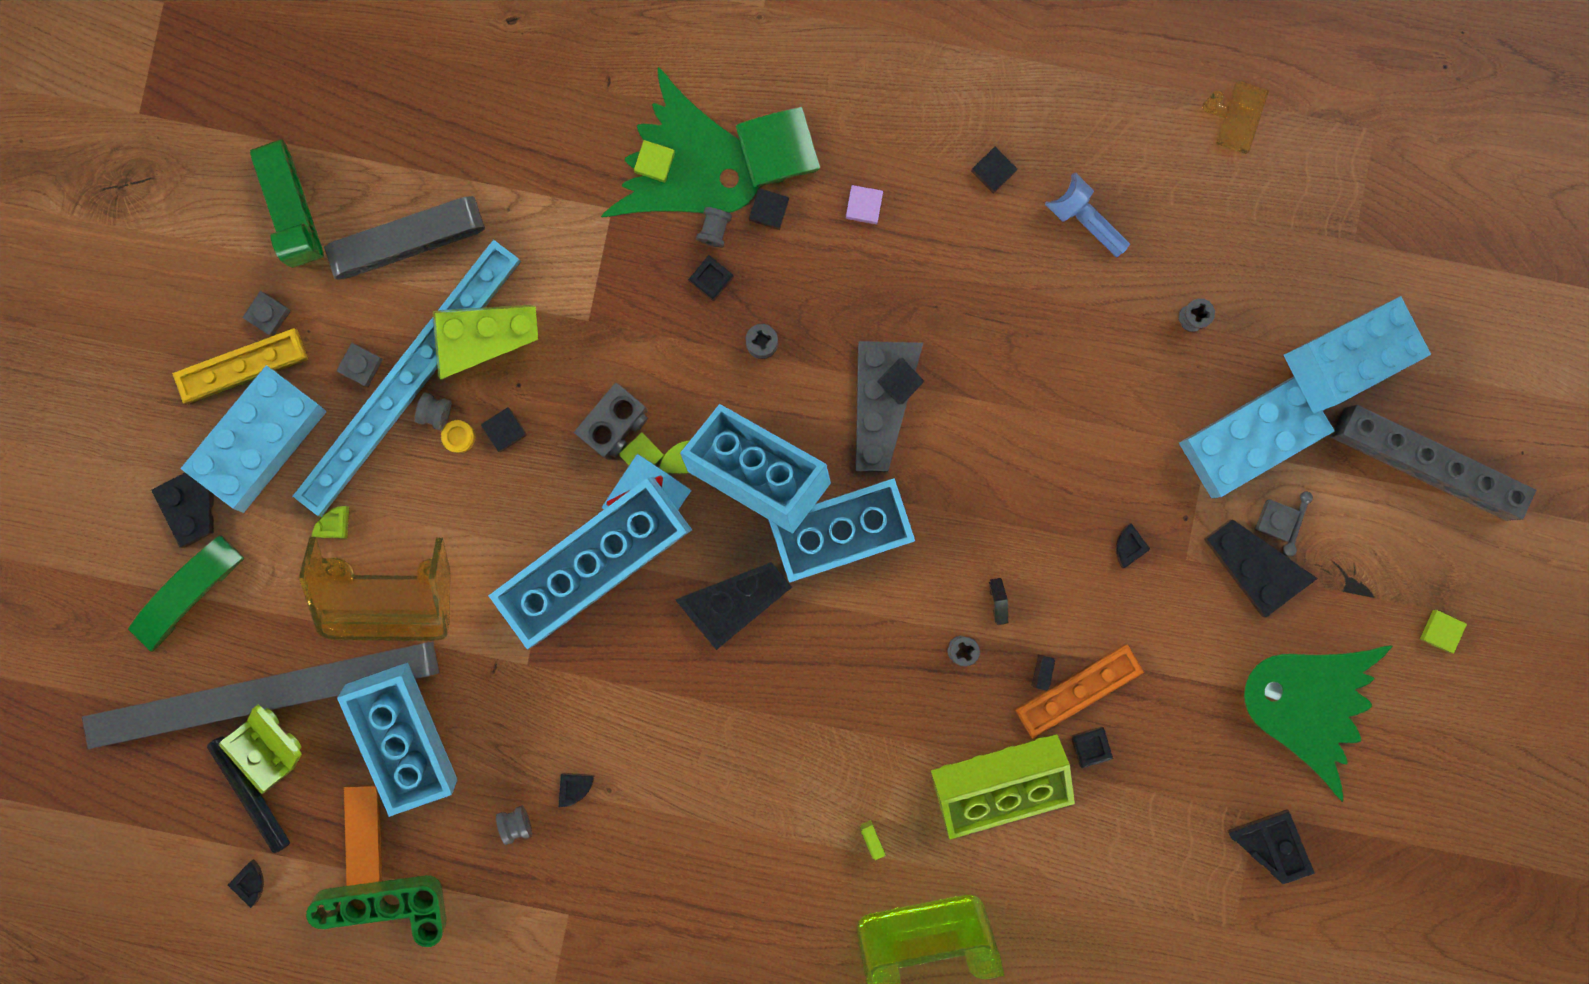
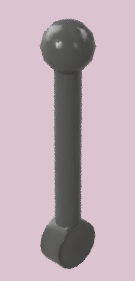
M1308 491L1300 495L1301 505L1298 519L1288 544H1285L1282 548L1285 556H1294L1297 552L1295 542L1307 505L1313 500L1312 494Z

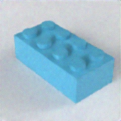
M1400 296L1284 354V357L1313 414L1342 403L1428 357L1431 353Z
M266 365L180 469L231 508L244 513L327 411Z
M1292 377L1179 442L1212 499L1226 495L1334 432V429L1323 410L1313 414L1295 377Z
M721 404L717 406L680 452L689 473L792 534L831 484L827 465L824 462Z
M895 478L815 504L793 534L769 520L789 583L915 541Z
M405 663L345 684L337 699L389 817L452 795L457 777L409 664Z

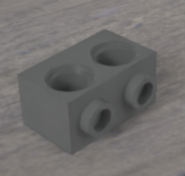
M615 382L574 433L605 459L608 460L611 455L616 458L627 445L624 439L632 430L637 433L646 423L648 417L645 414L649 410ZM625 402L632 404V415L627 419H619L616 415L617 407ZM608 427L612 432L611 440L603 445L598 444L595 438L596 432L600 428Z

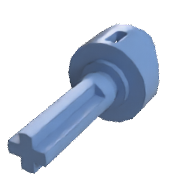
M1073 173L1069 188L1065 194L1057 200L1046 201L1045 205L1062 222L1076 216L1117 258L1127 250L1130 243L1088 203L1094 190L1077 173Z

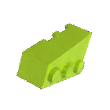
M533 305L433 311L437 370L440 380L538 340L536 307Z

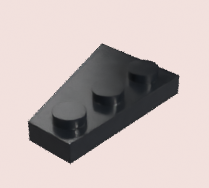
M1234 520L1227 521L1204 538L1262 617L1269 616L1318 579Z
M770 562L675 600L717 650L790 590L792 586L773 563Z

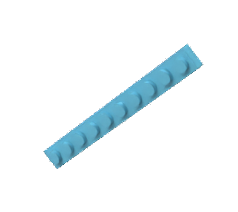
M493 239L439 310L486 307L520 264V259ZM433 317L292 496L317 516H323L437 370Z

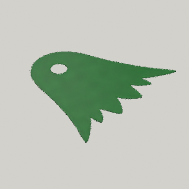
M658 67V79L666 107L653 103L652 106L655 115L662 125L638 124L637 129L643 141L646 140L675 150L666 182L664 183L646 176L635 177L624 182L622 187L634 192L612 205L601 217L651 211L703 213L705 207L720 209L727 213L741 209L752 200L758 187H753L740 140L698 109ZM640 151L630 154L624 159L632 168H635ZM726 169L735 170L739 176L737 185L732 188L724 187L720 182V175Z
M1392 645L1345 654L1275 655L1256 665L1246 681L1244 690L1245 704L1252 720L1264 732L1282 743L1310 766L1342 802V785L1335 761L1347 765L1348 761L1338 743L1361 742L1360 733L1349 716L1361 714L1372 707V703L1355 691V689L1362 688L1375 679L1372 676L1363 674V672L1383 658L1393 647ZM1271 682H1278L1283 689L1282 696L1277 701H1270L1265 696V688Z

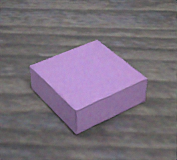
M852 185L846 219L877 225L883 191Z

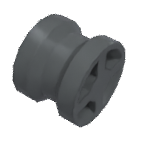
M757 324L748 330L745 337L746 347L753 357L767 359L776 352L778 337L771 326Z
M423 393L416 408L415 423L421 425L429 423L432 424L434 429L442 431L450 415L451 400L445 398L438 400L430 393Z
M523 805L516 807L511 813L507 814L503 811L496 814L497 828L505 845L512 844L515 839L520 837L523 839L532 837L531 823Z

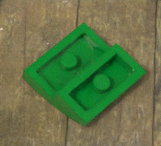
M802 107L768 114L736 125L753 187L780 183L786 178L815 173L820 169Z

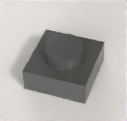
M260 291L242 318L268 335L274 336L291 310Z
M351 343L337 372L369 387L383 359Z
M1268 499L1264 504L1255 530L1288 542L1300 511Z

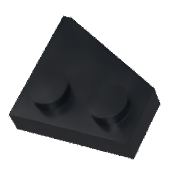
M183 473L151 490L180 548H185L214 533V517L211 514V509L214 505V494L187 473Z
M1288 809L1228 830L1230 838L1242 846L1282 884L1315 874Z

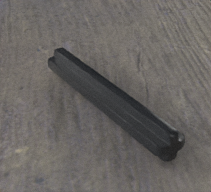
M221 736L214 739L207 745V749L273 853L280 852L290 844L289 839L257 788L219 746V743L225 737Z

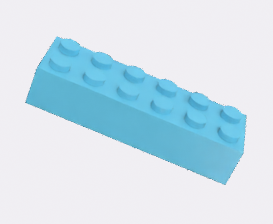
M654 477L646 478L488 596L524 646L529 649L692 531V529Z

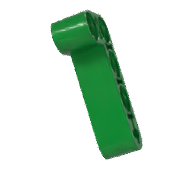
M280 139L251 149V159L276 230L270 237L279 260L294 268L324 258L322 245L292 156L284 140Z
M428 875L323 889L314 896L306 911L308 923L317 929L410 918L413 939L422 947H432L439 943L446 926V912L441 883L437 878ZM426 890L432 894L433 898L423 900L418 896L417 892ZM384 896H396L400 903L396 905L389 904ZM351 900H361L366 908H355L351 904ZM431 922L437 927V930L433 932L427 931L422 927V924Z

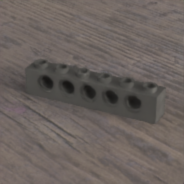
M1359 405L1343 409L1331 435V438L1505 521L1523 520L1537 491Z

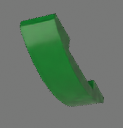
M219 535L191 558L160 588L136 616L128 630L150 652H153L176 629L174 625L217 581H223L244 557L223 536Z

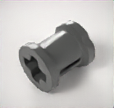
M705 207L703 212L706 215L701 233L696 236V240L706 245L723 248L725 244L722 240L727 222L732 220V215L720 209Z
M1198 298L1191 301L1179 312L1178 320L1182 328L1188 332H1196L1201 328L1207 327L1215 318L1214 306L1206 299ZM1195 309L1198 310V316L1202 317L1198 322L1195 321L1196 316L1191 314Z
M957 636L949 642L947 653L954 663L967 667L973 665L978 660L980 649L975 640L969 637ZM960 643L965 646H971V649L967 651L969 656L967 659L962 656L956 657L955 653L959 651L958 645Z

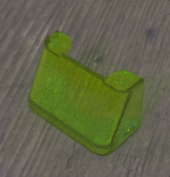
M961 895L870 913L863 916L857 924V938L866 984H900L898 968L964 955L967 966L975 977L991 979L1004 976L1000 953L983 902L974 895Z

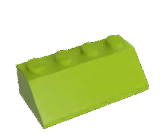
M1057 734L1041 737L1032 742L1010 746L997 752L978 755L966 761L947 764L938 769L931 770L949 840L1075 804L1070 764Z

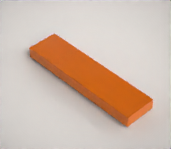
M1124 644L1014 710L1029 736L1033 739L1140 676L1144 671L1128 644Z
M375 785L344 787L346 886L382 881L380 795ZM351 900V904L355 908H366L361 900Z

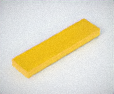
M293 328L172 374L183 404H190L254 380L266 365L276 372L306 361L308 357L298 330Z

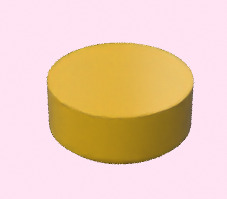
M454 420L447 423L442 429L441 441L449 451L464 453L474 445L475 431L468 423Z

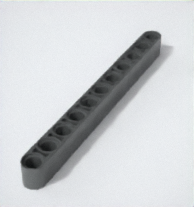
M434 642L83 716L82 722L87 748L92 749L250 715L252 708L258 704L263 709L269 708L273 710L338 696L345 684L405 663L409 664L415 679L439 674Z

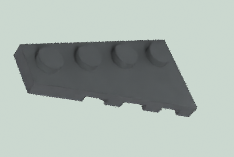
M858 342L855 471H889L908 399L903 404H898L877 381L899 358H903L916 371L923 343Z

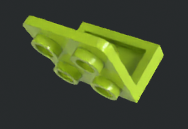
M258 704L252 708L247 722L223 739L219 746L258 791L263 794L294 770L302 754L299 741L291 733L285 734L278 726L279 720L269 708L263 709Z

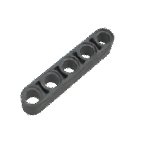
M468 196L333 241L325 245L324 249L334 279L341 280L476 235L484 231L485 226L475 197Z

